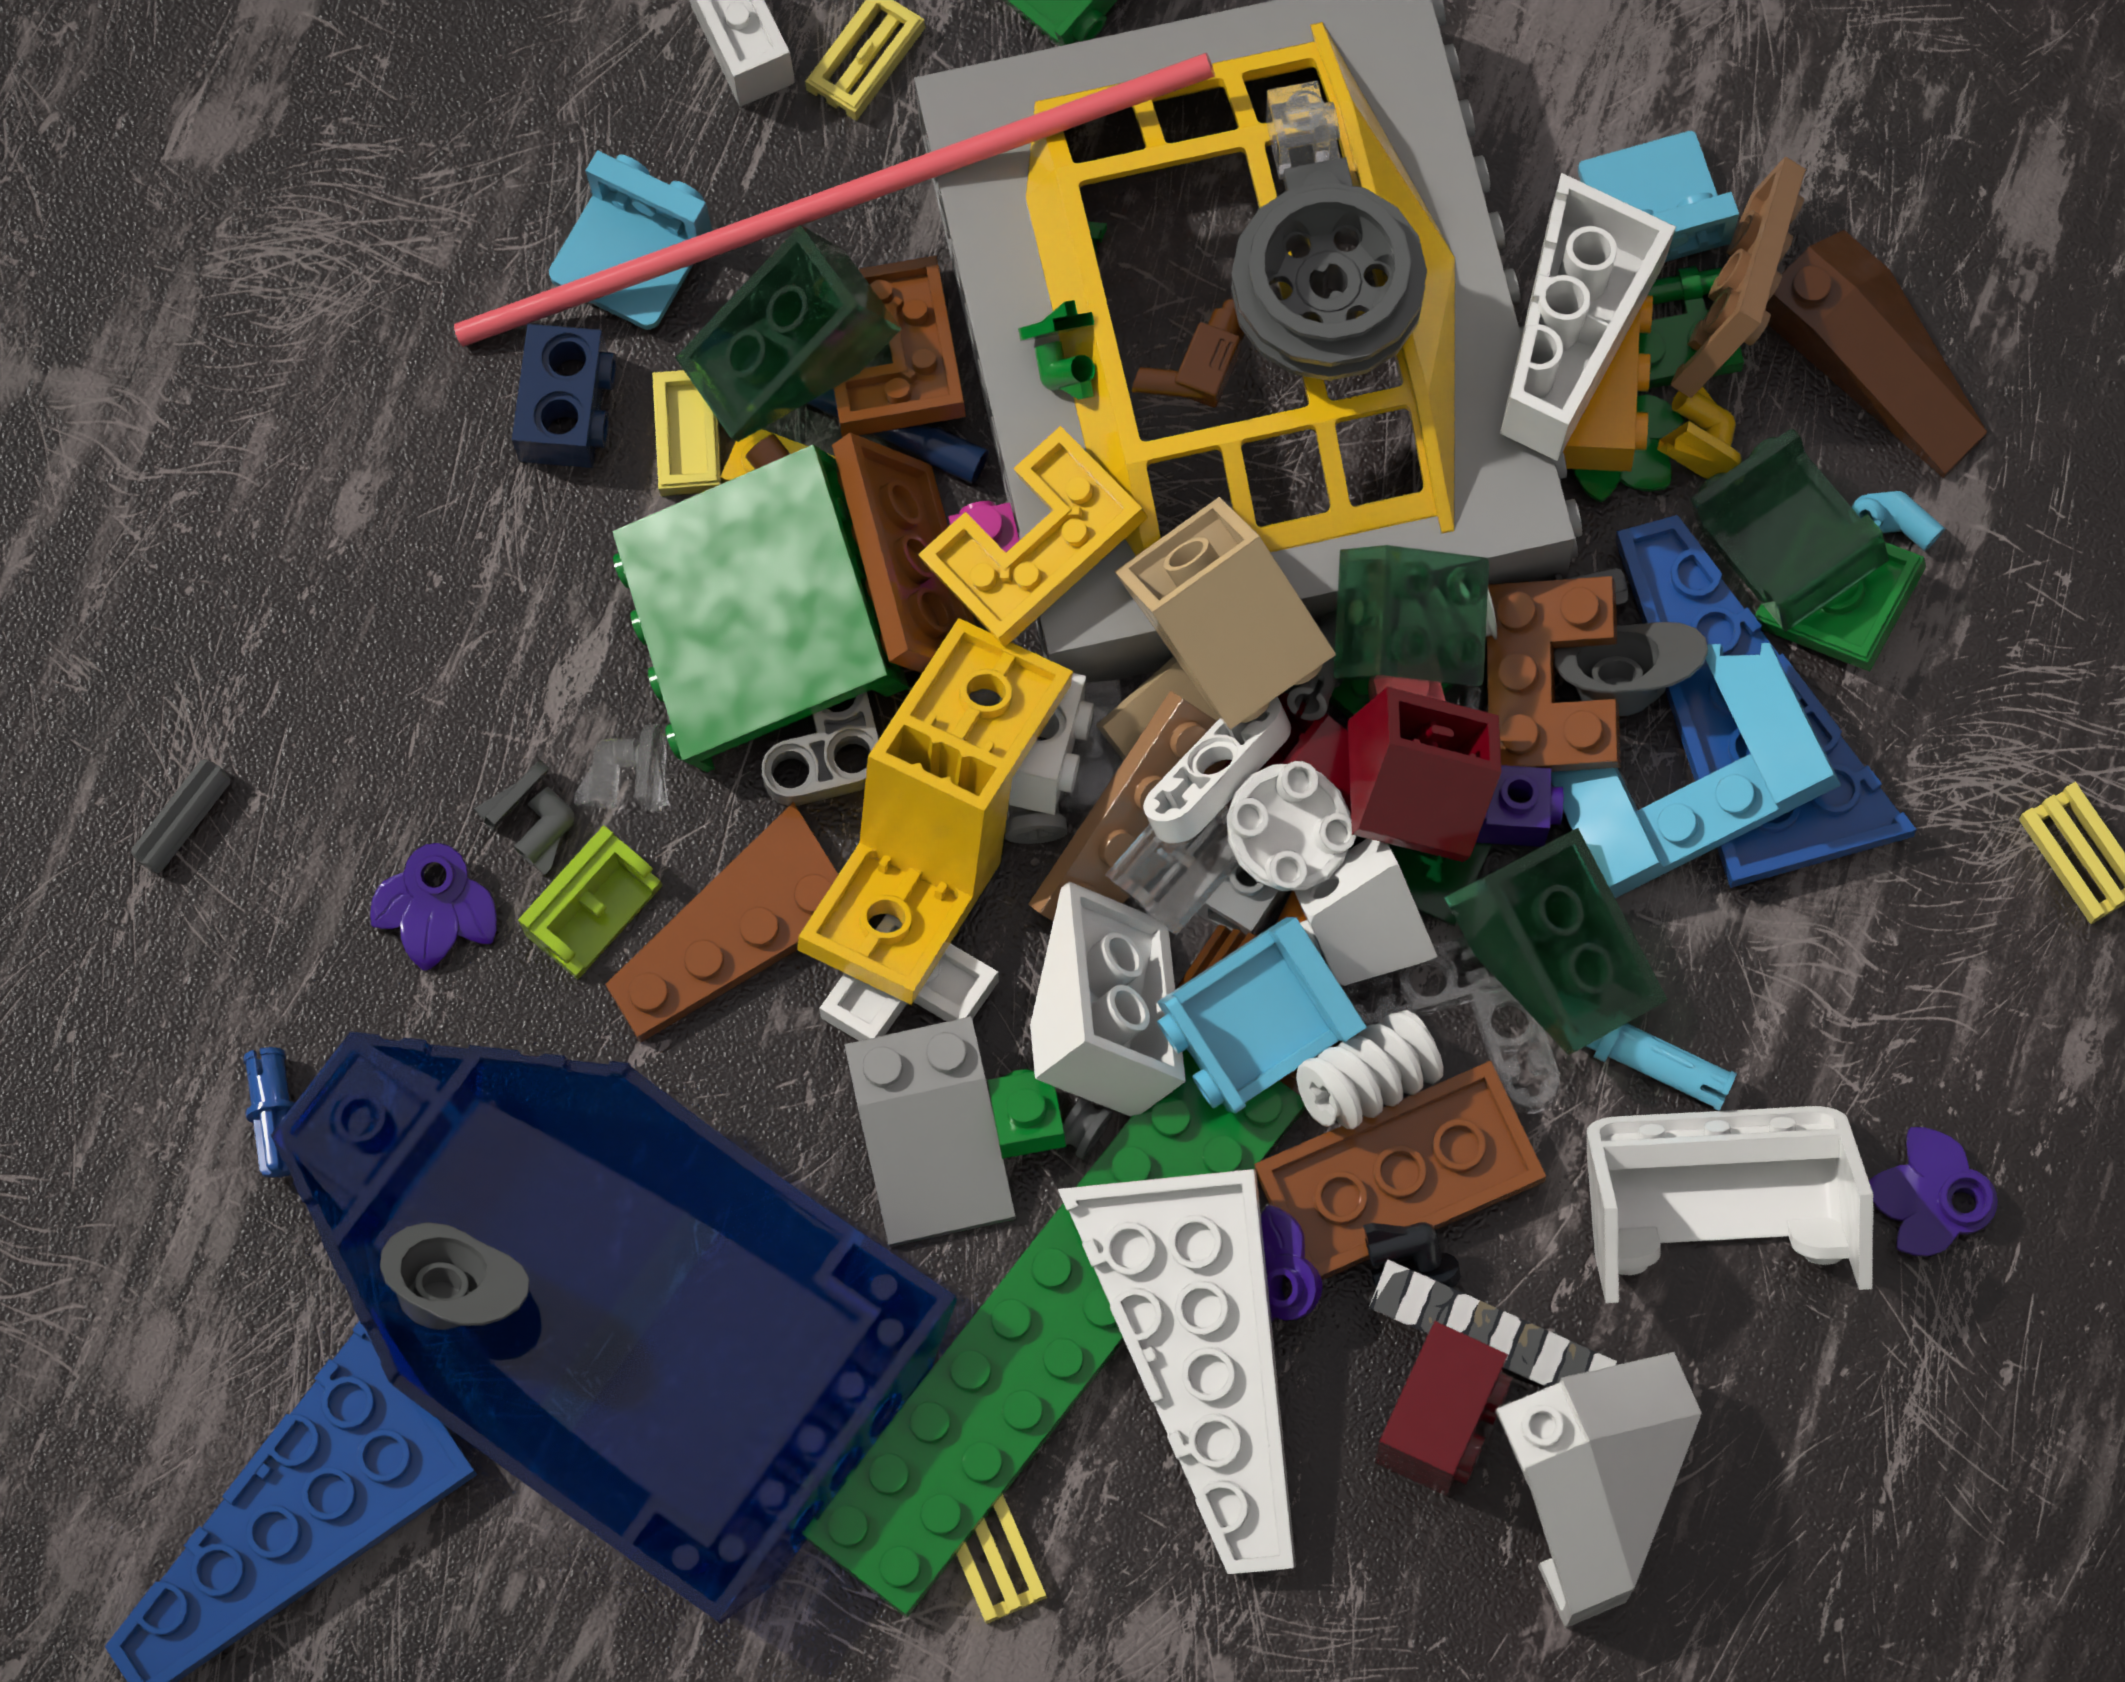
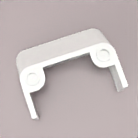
M1823 1106L1615 1116L1599 1119L1588 1126L1587 1161L1594 1250L1605 1303L1619 1302V1274L1635 1275L1642 1273L1648 1266L1659 1260L1661 1243L1789 1236L1792 1248L1812 1263L1829 1265L1837 1263L1844 1258H1849L1858 1289H1872L1873 1192L1848 1118L1842 1112Z

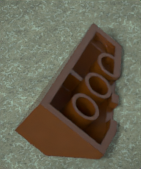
M1842 230L1809 246L1782 273L1781 282L1765 308L1771 314L1768 325L1942 478H1945L1986 437L1987 431L1890 269L1850 234Z

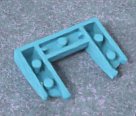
M1761 643L1760 655L1723 656V646L1721 644L1707 645V664L1751 754L1640 810L1637 809L1618 768L1551 772L1552 785L1554 787H1563V811L1601 892L1610 901L1841 786L1770 643Z

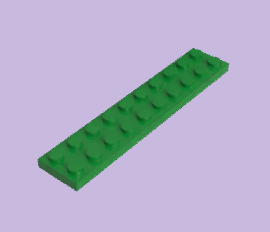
M1186 1048L1182 1052L1186 1082L1141 1115H1132L1076 1187L1255 1169L1254 1164L1267 1159L1306 1107L1300 1095L1281 1081H1277L1245 1102L1246 1107L1237 1113L1228 1112L1223 1104L1213 1109L1192 1078L1200 1069ZM1064 1203L802 1532L805 1540L906 1618H908L955 1558L956 1553L963 1544L973 1535L980 1522L991 1512L997 1500L1002 1494H1005L1124 1342V1338L1110 1309L1111 1305L1094 1267L1090 1264L1082 1246L1081 1237Z

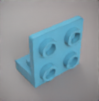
M1686 131L1583 160L1579 163L1578 174L1582 183L1676 226L1665 262L1731 243L1739 212L1732 192L1717 195L1695 132Z

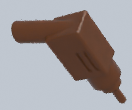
M1233 298L1225 300L1222 308L1214 309L1208 324L1203 322L1198 324L1179 371L1140 367L1133 382L1132 392L1184 397L1216 408L1241 351V343L1245 336V333L1238 324Z

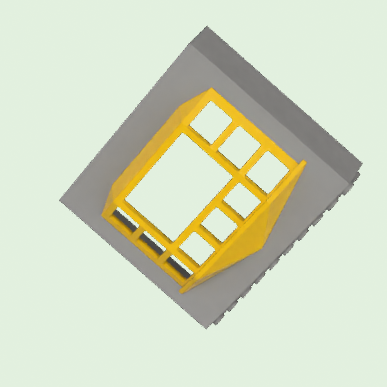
M1273 0L914 78L920 129L925 151L929 153L1206 52L1209 55L1215 72V77L1132 106L1146 146L1143 150L1083 163H1074L1064 132L1062 131L932 178L1007 502L1011 504L1019 541L1052 511L1019 479L1013 468L1060 426L1142 507L1148 517L1035 620L1044 658L1072 670L1075 674L1085 675V687L1158 671L1174 657L1114 572L1161 539L1147 467L1152 463L1212 450L1220 451L1233 511L1261 537L1317 625H1319L1322 616L1331 611L1347 613L1342 622L1345 627L1351 617L1358 623L1357 602H1359L1368 616L1370 601L1372 597L1378 595L1384 597L1393 611L1395 595L1397 591L1402 590L1408 591L1418 606L1419 592L1422 586L1432 585L1443 600L1444 586L1448 580H1458L1467 594L1469 580L1472 575L1476 574L1483 575L1487 585L1554 580V574L1561 573L1562 579H1565L1568 576L1571 558L1578 557L1576 537L1582 536V523L1575 499L1565 500L1560 479L1567 477L1564 453L1562 452L1558 461L1500 434L1524 326H1518L1514 306L1521 304L1520 290L1514 269L1504 270L1499 249L1505 248V235L1498 211L1488 213L1484 193L1490 192V179L1486 161L1483 155L1473 157L1469 137L1475 136V123L1471 105L1468 99L1458 101L1454 82L1459 81L1461 78L1457 52L1453 44H1443L1440 26L1446 24L1443 0ZM1312 67L1316 68L1330 109L1268 123L1258 122L1244 82ZM1224 87L1238 126L1237 129L1176 143H1167L1165 141L1152 102ZM1329 132L1337 133L1342 156L1347 159L1352 185L1366 188L1396 206L1420 239L1427 275L1419 323L1399 353L1394 356L1402 385L1333 401L1327 395L1324 380L1302 376L1308 400L1306 407L1152 441H1142L1139 437L1080 188L1088 184L1243 152L1247 158L1258 206L1261 208L1277 198L1265 150L1267 146ZM1380 269L1372 270L1376 287L1383 286L1387 282L1385 273ZM1278 282L1282 300L1287 299L1293 292L1292 288L1287 283ZM1075 300L1077 314L1088 312L1093 314L1094 325L1049 337L1020 341L1018 328L1041 322L1063 302ZM1358 311L1357 317L1365 314V312ZM1061 341L1065 359L1077 355L1088 356L1095 366V374L1091 380L1094 396L1078 400L1063 390L1055 391L1045 388L1040 380L1034 348L1050 342ZM1400 409L1408 410L1420 464L1423 489L1417 493L1357 506L1351 505L1335 426L1340 422ZM1308 429L1313 430L1317 437L1330 503L1329 510L1321 514L1258 526L1255 520L1241 450L1242 445Z

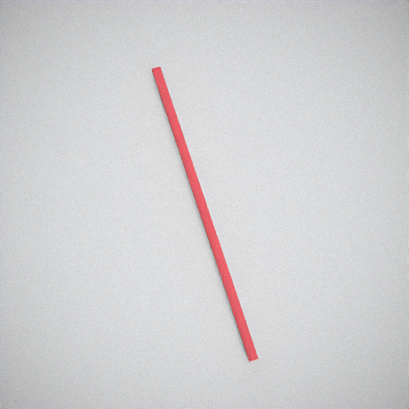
M1206 52L455 323L456 337L462 347L468 346L1215 77L1211 60Z

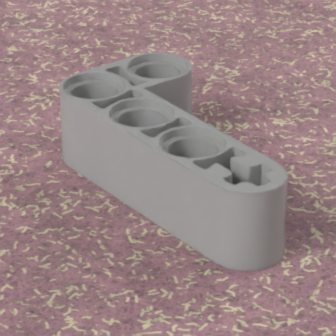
M867 692L856 696L854 703L847 710L833 712L824 709L812 714L816 733L785 740L770 748L762 762L763 782L770 797L777 803L790 806L793 802L796 806L865 789L867 767L858 773H847L836 765L835 757L837 752L848 744L863 746L870 753L879 740ZM787 759L802 761L809 769L807 780L796 788L780 786L773 778L774 770L780 762Z

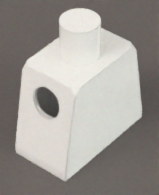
M1365 839L1347 851L1344 862L1328 880L1307 890L1294 891L1307 919L1300 922L1320 955H1323L1339 985H1349L1438 957L1399 864L1388 843Z

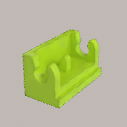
M603 825L523 913L518 921L528 939L579 980L659 891L662 883L651 873L653 868Z

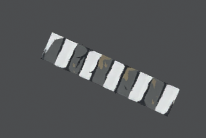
M1390 1260L1386 1262L1369 1306L1374 1311L1426 1334H1429L1434 1321H1437L1505 1352L1508 1356L1504 1368L1546 1387L1559 1383L1563 1377L1615 1366L1617 1361Z

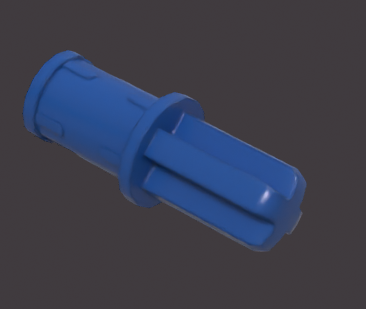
M276 1047L260 1048L261 1059H257V1052L254 1050L249 1051L243 1057L247 1070L251 1106L247 1108L245 1114L246 1119L254 1124L259 1171L264 1177L281 1178L289 1176L298 1167L292 1117L296 1116L298 1109L296 1103L290 1101L285 1051Z

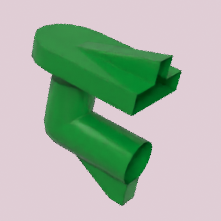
M1075 300L1063 302L1041 322L1018 328L1020 341L1049 337L1094 325L1092 312L1077 314ZM1061 341L1050 342L1034 348L1040 380L1045 388L1055 391L1063 390L1078 400L1094 396L1091 380L1095 374V366L1088 356L1077 355L1065 359Z

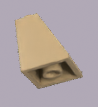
M1220 497L1114 571L1209 707L1230 730L1239 723L1250 722L1258 718L1267 710L1270 701L1291 686L1304 684L1314 678L1322 669L1323 664L1336 655L1261 537Z

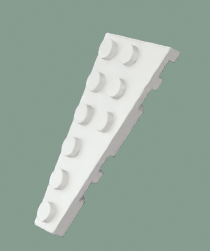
M1256 1170L1058 1189L1067 1211H1069L1081 1237L1082 1246L1090 1264L1094 1267L1111 1305L1112 1314L1151 1402L1154 1403L1174 1454L1179 1459L1195 1495L1196 1504L1227 1574L1295 1568L1296 1561Z

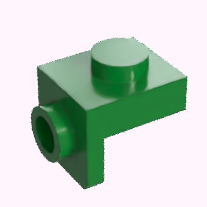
M1028 1069L1016 1070L1004 1077L987 1080L1002 1159L1066 1147L1054 1086L1036 1080L1034 1071Z

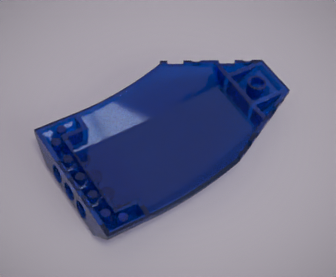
M350 1031L271 1134L282 1160L286 1163L294 1179L293 1183L298 1194L307 1206L320 1233L321 1241L334 1269L353 1302V1308L358 1319L366 1329L381 1360L380 1364L388 1381L518 1480L720 1625L777 1582L806 1542L807 1538L802 1532L814 1517L817 1521L847 1482L844 1479L852 1469L855 1471L900 1408L931 1370L958 1300L956 1295L826 1209L738 1147L644 1077L630 1063L609 1061V1064L573 1061L568 1060L566 1056L554 1054L529 1056L522 1055L518 1050L469 1045V1048L429 1044L426 1040L403 1038L397 1041L383 1039L378 1034ZM427 1222L450 1225L469 1234L476 1240L509 1255L520 1263L529 1278L528 1296L517 1311L500 1321L485 1325L460 1326L459 1328L444 1331L427 1329L414 1323L403 1312L397 1294L385 1283L380 1270L382 1249L392 1235L407 1226Z

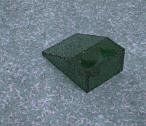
M799 225L675 358L728 435L739 442L859 374L902 328L845 250L806 227Z
M1579 828L1528 852L1444 897L1473 954L1567 1055L1580 1050L1668 1000Z

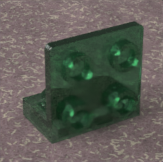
M1391 545L1341 549L1339 556L1334 678L1347 680L1400 678L1464 686L1482 685L1485 660L1489 576L1488 559L1485 557Z

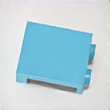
M1296 917L1284 918L1157 1002L1165 1014L1164 1017L1157 1021V1024L1172 1048L1178 1054L1187 1048L1198 1065L1200 1071L1194 1074L1192 1078L1206 1101L1213 1109L1223 1104L1225 1109L1232 1113H1237L1246 1107L1245 1102L1297 1069L1307 1059L1314 1058L1338 1041L1346 1042L1367 1028Z

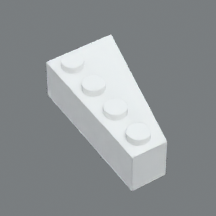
M1561 173L1550 211L1500 434L1558 461L1663 268L1676 226Z

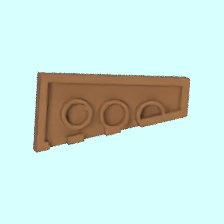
M1170 691L1028 905L1046 918L1054 921L1061 887L1069 881L1123 904L1184 843H1166L1156 836L1144 812L1145 798L1217 721L1173 691ZM1228 760L1212 764L1203 774L1210 775L1221 771Z

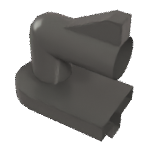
M539 760L517 783L474 808V811L484 819V823L493 831L534 789L550 768L542 760ZM549 786L528 802L527 805L541 818L514 845L515 850L544 876L552 868L560 838L572 827L575 821L573 809Z

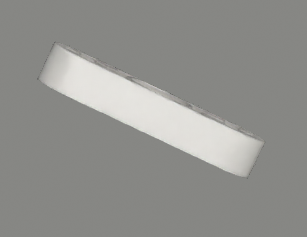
M1278 697L1270 701L1267 710L1258 718L1250 722L1239 723L1231 730L1219 719L1149 792L1145 798L1143 808L1156 836L1161 841L1180 843L1198 835L1233 798L1234 793L1248 777L1258 772L1286 742L1291 733V724ZM1232 760L1229 766L1217 773L1203 774L1209 766L1216 762Z

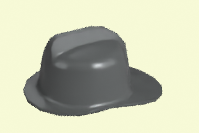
M1655 622L1624 626L1617 625V644L1556 648L1554 660L1559 674L1565 681L1576 687L1579 701L1616 699L1619 705L1620 717L1630 716L1643 711L1664 694L1666 687L1673 686L1691 677L1703 666L1708 655L1706 637L1696 628L1683 623Z
M427 1222L407 1226L392 1235L382 1249L380 1270L385 1283L397 1294L403 1312L414 1323L427 1329L444 1331L459 1328L460 1326L485 1325L500 1321L517 1311L528 1296L529 1278L520 1263L509 1255L476 1240L469 1234L450 1225Z

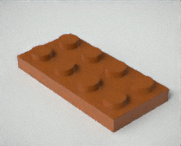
M849 433L832 444L839 470L837 473L838 483L845 493L853 523L851 527L852 536L859 547L867 576L866 589L874 603L881 629L880 642L888 656L889 662L923 673L958 618L975 625L972 613L924 564L918 555L948 528L932 465Z
M1491 1061L1422 1090L1415 1095L1406 1097L1395 1106L1383 1107L1382 1112L1374 1118L1363 1116L1362 1123L1354 1129L1340 1126L1254 1164L1257 1178L1270 1205L1279 1207L1289 1213L1301 1226L1305 1237V1258L1317 1269L1321 1280L1370 1259L1363 1225L1380 1223L1408 1226L1418 1222H1427L1437 1230L1544 1183L1546 1180V1174Z

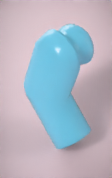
M1902 491L1863 495L1854 502L1850 510L1851 523L1862 533L1873 535L1903 532L1923 551L1928 550L1945 530V527Z

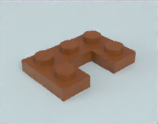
M937 255L815 276L826 340L887 329L893 361L891 364L831 374L842 438L849 433L859 436L966 417Z
M1613 577L1487 585L1497 623V639L1495 640L1492 635L1487 636L1488 713L1499 715L1501 765L1551 768V772L1621 768L1619 705L1616 699L1555 703L1554 649L1617 644L1616 583Z

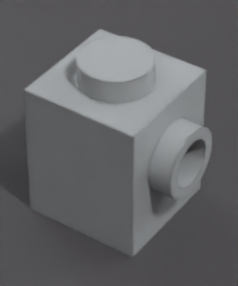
M1230 847L1197 897V915L1216 927L1220 924L1228 927L1231 931L1234 928L1241 930L1245 935L1249 932L1258 936L1288 891H1280L1257 882L1238 864Z

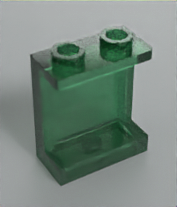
M1789 429L1779 437H1771L1762 441L1753 449L1749 458L1727 473H1718L1710 477L1702 484L1698 493L1691 498L1698 527L1785 632L1889 561L1881 529L1868 514L1862 518L1857 515L1807 456L1802 439L1794 429Z

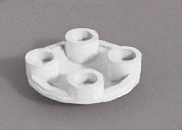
M1294 761L1289 764H1273L1250 775L1234 793L1227 814L1228 843L1238 864L1257 882L1280 891L1307 890L1328 880L1344 862L1347 851L1354 844L1356 838L1355 835H1352L1350 811L1340 790L1322 773L1316 771L1311 764L1303 761Z

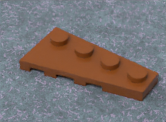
M794 802L605 984L640 1043L797 950L798 936L839 874Z

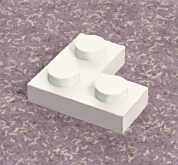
M886 914L876 930L884 933L894 932L902 927V923L895 916ZM950 943L914 1003L946 1022L970 1016L973 1019L998 984V971ZM844 973L819 1009L821 1019L858 1041L884 1036L907 1003Z

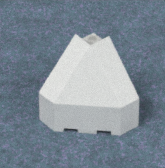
M1674 1352L1563 1377L1559 1383L1496 1409V1413L1535 1501L1552 1556L1551 1559L1541 1562L1538 1567L1565 1628L1626 1603L1635 1588L1702 1414Z

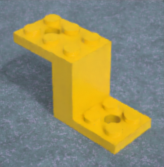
M960 618L957 619L868 755L860 842L798 936V951L910 1005L913 1004L1000 865L1012 778L1069 690L1072 682V670L1012 642L1004 647L990 632ZM980 689H988L996 692L1002 698V701L993 706H982L973 702L968 695ZM879 914H890L901 921L902 927L894 932L884 933L872 928L868 921L873 916Z

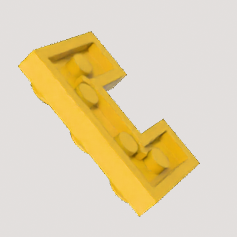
M1061 426L1013 468L1019 479L1052 512L1009 551L1005 553L967 512H964L918 554L924 564L1004 647L1012 642L1148 518L1142 507Z

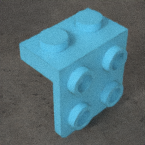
M597 150L585 170L592 197L549 269V275L552 283L558 287L712 231L706 202H704L703 196L697 190L683 182L672 181L669 185L650 176L648 169L631 157L618 155L615 159ZM693 265L590 301V303L643 329H653L659 325Z

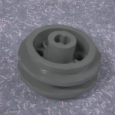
M1327 181L1291 188L1259 208L1238 238L1231 273V293L1239 327L1261 356L1293 375L1331 381L1367 374L1399 353L1419 323L1427 269L1419 236L1396 206L1366 188ZM1334 240L1351 244L1356 248L1348 252L1341 251L1335 246ZM1303 244H1308L1311 249L1308 255L1303 258H1295L1288 254V252ZM1380 269L1385 273L1387 282L1381 287H1372L1365 281V274L1370 270ZM1276 282H1284L1292 288L1293 292L1287 299L1279 300L1270 286ZM1327 288L1336 290L1329 295L1328 299L1319 297L1326 293ZM1358 311L1365 312V314L1357 317Z

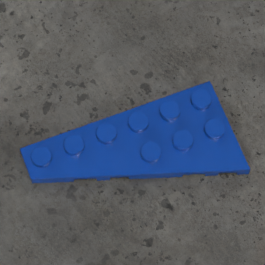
M1678 515L1617 531L1615 541L1643 624L1678 622L1694 627L1706 637L1707 645L1721 644L1723 646V656L1760 655L1761 643H1770L1761 631L1762 625L1748 607L1744 609L1721 579L1723 575ZM1774 647L1773 649L1841 786L1717 847L1730 888L1912 838L1917 831L1905 813H1899L1881 789L1882 783L1868 765L1864 767L1841 736L1842 730L1784 654L1779 655ZM1706 659L1703 666L1691 677L1673 686L1666 687L1665 692L1695 781L1751 754Z
M367 1311L352 1329L354 1333L334 1359H329L315 1376L316 1382L291 1414L286 1413L222 1496L224 1498L202 1528L198 1526L183 1545L185 1549L159 1582L155 1581L105 1645L106 1650L127 1682L180 1681L477 1475Z

